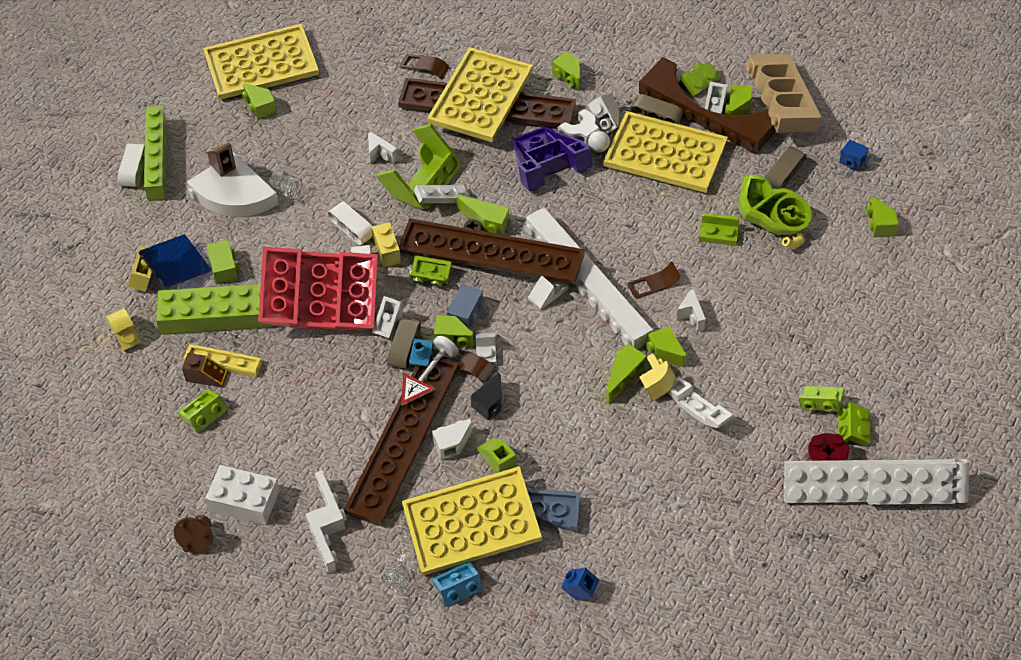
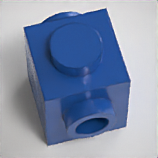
M849 140L841 150L839 163L859 171L862 166H866L868 163L869 148Z
M587 568L569 570L565 575L561 588L575 600L591 598L599 579Z

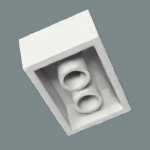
M219 465L205 501L210 512L266 525L280 489L277 478Z

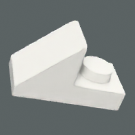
M710 82L705 109L722 114L723 106L726 103L728 85Z
M372 132L368 133L371 164L380 156L393 164L398 161V152L395 146Z
M541 276L529 294L528 300L542 310L568 290V284L547 280Z
M690 290L677 310V320L690 318L691 325H695L697 332L705 330L706 319L694 290Z
M386 296L383 297L374 329L372 330L373 333L392 338L397 320L400 321L403 318L402 302Z
M476 333V354L489 361L493 366H496L495 333Z

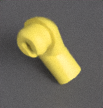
M796 233L797 236L793 235V240L788 237L783 238L782 245L795 250L804 244L805 237H803L802 233Z

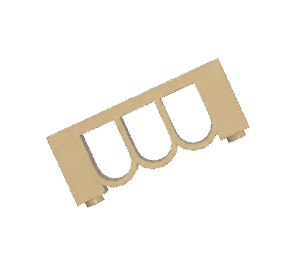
M790 54L750 55L749 62L746 63V71L749 72L751 79H755V87L762 91L761 99L764 104L769 106L768 114L771 117V124L775 127L776 132H818L822 117Z

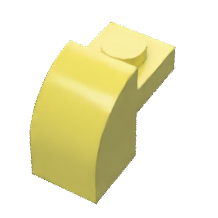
M124 308L105 316L123 351L141 343L133 326L134 324Z
M651 354L647 356V359L653 369L641 375L640 379L654 401L672 388L675 382V374L667 361L663 363L661 358L657 360L655 355Z

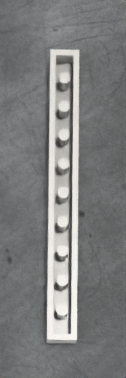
M545 208L526 217L525 230L536 241L580 248ZM585 254L575 283L582 296L585 295L590 305L599 311L601 318L611 325L614 333L620 335L625 345L630 344L636 349L646 345L648 334L652 333L653 329Z

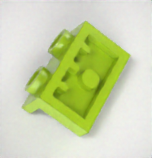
M703 213L699 241L736 246L740 218Z
M805 386L804 393L799 395L798 400L802 410L841 411L845 390L843 387Z
M207 389L177 413L181 419L191 424L196 433H199L224 414L227 408L220 395Z

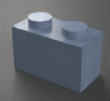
M461 284L447 311V316H456L470 329L471 325L477 321L479 309L482 310L484 307L483 290Z

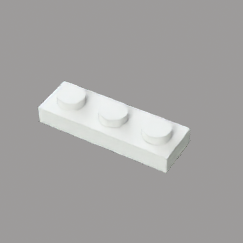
M416 185L414 189L419 203H457L458 194L470 197L464 185Z

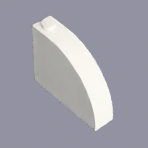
M234 152L236 169L221 177L211 166L187 181L189 196L192 199L195 198L208 210L229 217L252 216L268 211L278 205L276 192Z

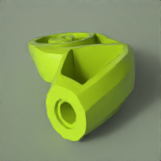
M758 175L744 176L738 199V209L746 221L759 225L777 235H793L801 233L806 229L811 221L812 212L810 205L804 198L792 190L785 188L773 189L771 183L765 177Z

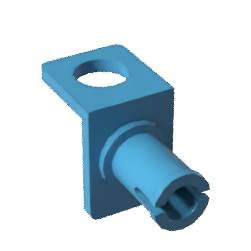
M414 339L409 363L411 365L427 367L431 351H435L433 341Z

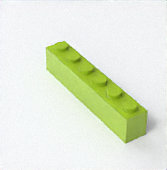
M163 106L146 107L144 189L148 201L166 200L167 119Z

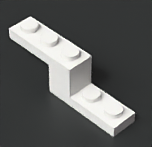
M321 470L314 474L326 506L306 513L305 516L328 574L336 571L335 563L338 560L334 550H329L328 546L331 544L328 535L345 529L344 521L347 518L343 508H338L337 504L340 503L336 492L332 493L330 488H333L330 478L325 477Z

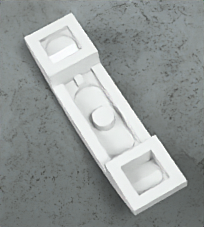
M680 376L675 379L674 385L668 391V394L688 414L710 427L719 428L733 418V414L722 406L718 405L715 407L693 391L692 385Z

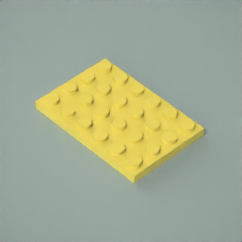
M302 24L203 48L219 100L241 95L244 92L243 84L268 88L319 75V69Z
M469 47L427 117V123L493 142L533 71V65Z
M626 111L604 159L603 166L707 193L727 144L728 137Z
M520 466L402 501L422 576L542 541L541 532Z

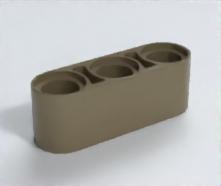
M644 94L637 97L630 109L632 113L679 124L684 116V111L680 107Z
M789 146L766 176L772 187L776 189L785 188L804 164L807 154Z
M400 319L388 353L387 365L408 368L413 341L418 339L420 334V321Z

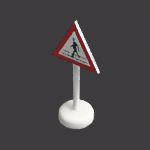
M443 336L435 338L433 345L438 354L419 379L403 373L401 406L436 390L435 387L423 381L442 356L454 358L458 354L457 346L450 339Z

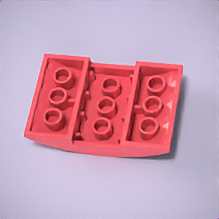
M263 247L258 322L313 330L349 331L374 329L378 254L340 252L337 254L301 251V249Z

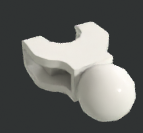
M585 109L578 113L579 124L571 125L565 122L558 126V132L583 141L593 152L602 153L609 148V136L605 132L599 131V127L595 125V115Z

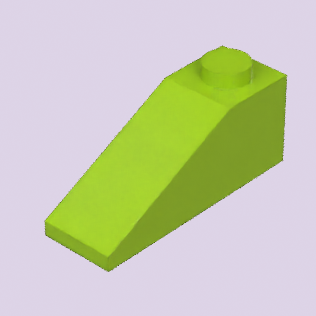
M457 195V209L471 220L479 221L484 231L503 235L510 220L508 207Z
M627 344L623 349H619L615 355L606 390V402L608 404L646 367V355L630 344Z

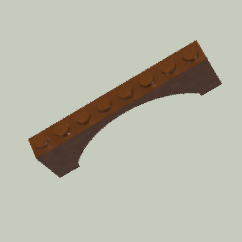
M664 57L639 81L640 95L644 94L680 107L684 111L683 117L699 124L715 134L728 137V140L732 143H736L755 154L761 150L776 132L775 127L771 124V117L767 109L754 114L726 115L709 111L695 104L679 87L676 79L677 64Z

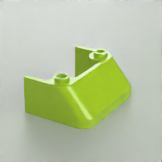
M432 124L412 130L422 142L418 150V156L423 165L408 185L396 170L376 175L394 198L419 209L429 208L433 203H419L414 192L415 186L447 185L460 168L458 156Z

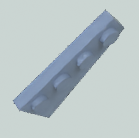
M527 489L536 520L577 532L580 493Z

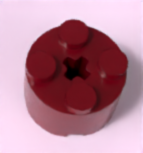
M822 433L814 435L808 446L806 461L848 460V445L840 434Z

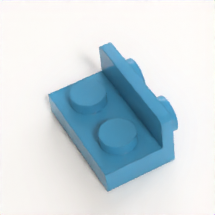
M470 562L432 578L433 585L440 593L446 607L483 590L479 573Z

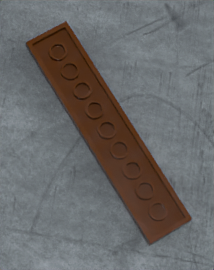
M406 78L398 101V107L431 112L448 83ZM520 92L505 121L558 128V126L565 122L571 124L576 99Z
M409 218L398 246L400 253L536 278L543 276L547 280L574 285L585 256V249L411 218Z
M430 356L429 365L436 356ZM440 358L423 381L435 387L436 390L401 406V395L344 508L346 515L380 526L383 525L458 371V363ZM416 365L411 377L419 379L427 367Z

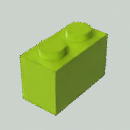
M228 240L208 244L207 250L216 284L238 279L236 272L240 271L238 261H233V258L236 257L234 246L230 247Z

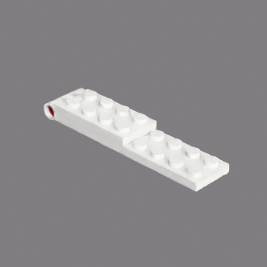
M967 459L784 461V502H868L869 505L966 503L969 496L970 461Z

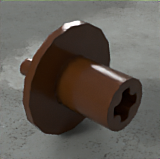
M197 515L195 518H182L176 523L174 537L184 552L204 553L211 547L213 543V534L210 529L211 521L205 515Z

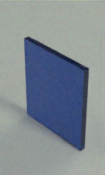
M185 234L139 251V255L165 289L211 271L209 265Z

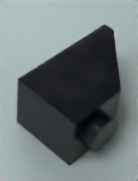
M500 373L494 375L470 396L471 407L487 420L492 416L498 415L502 409Z

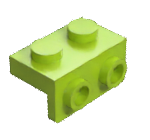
M709 61L705 64L700 62L693 67V72L690 73L688 70L680 76L682 79L678 84L684 83L690 94L695 96L707 88L710 82L720 79V76Z
M415 256L412 271H409V276L417 283L428 281L434 286L448 285L452 262Z
M849 402L841 408V411H838V434L843 436L845 442L850 440L866 447L871 443L870 410Z

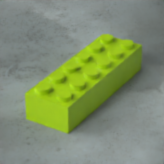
M261 284L158 291L156 322L160 335L274 327V325L258 322Z

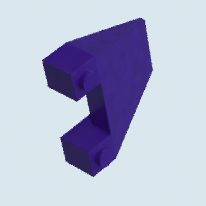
M545 126L513 138L521 183L528 191H534L545 186L544 175L567 166H571L577 173L594 167L591 149L588 145L579 139Z

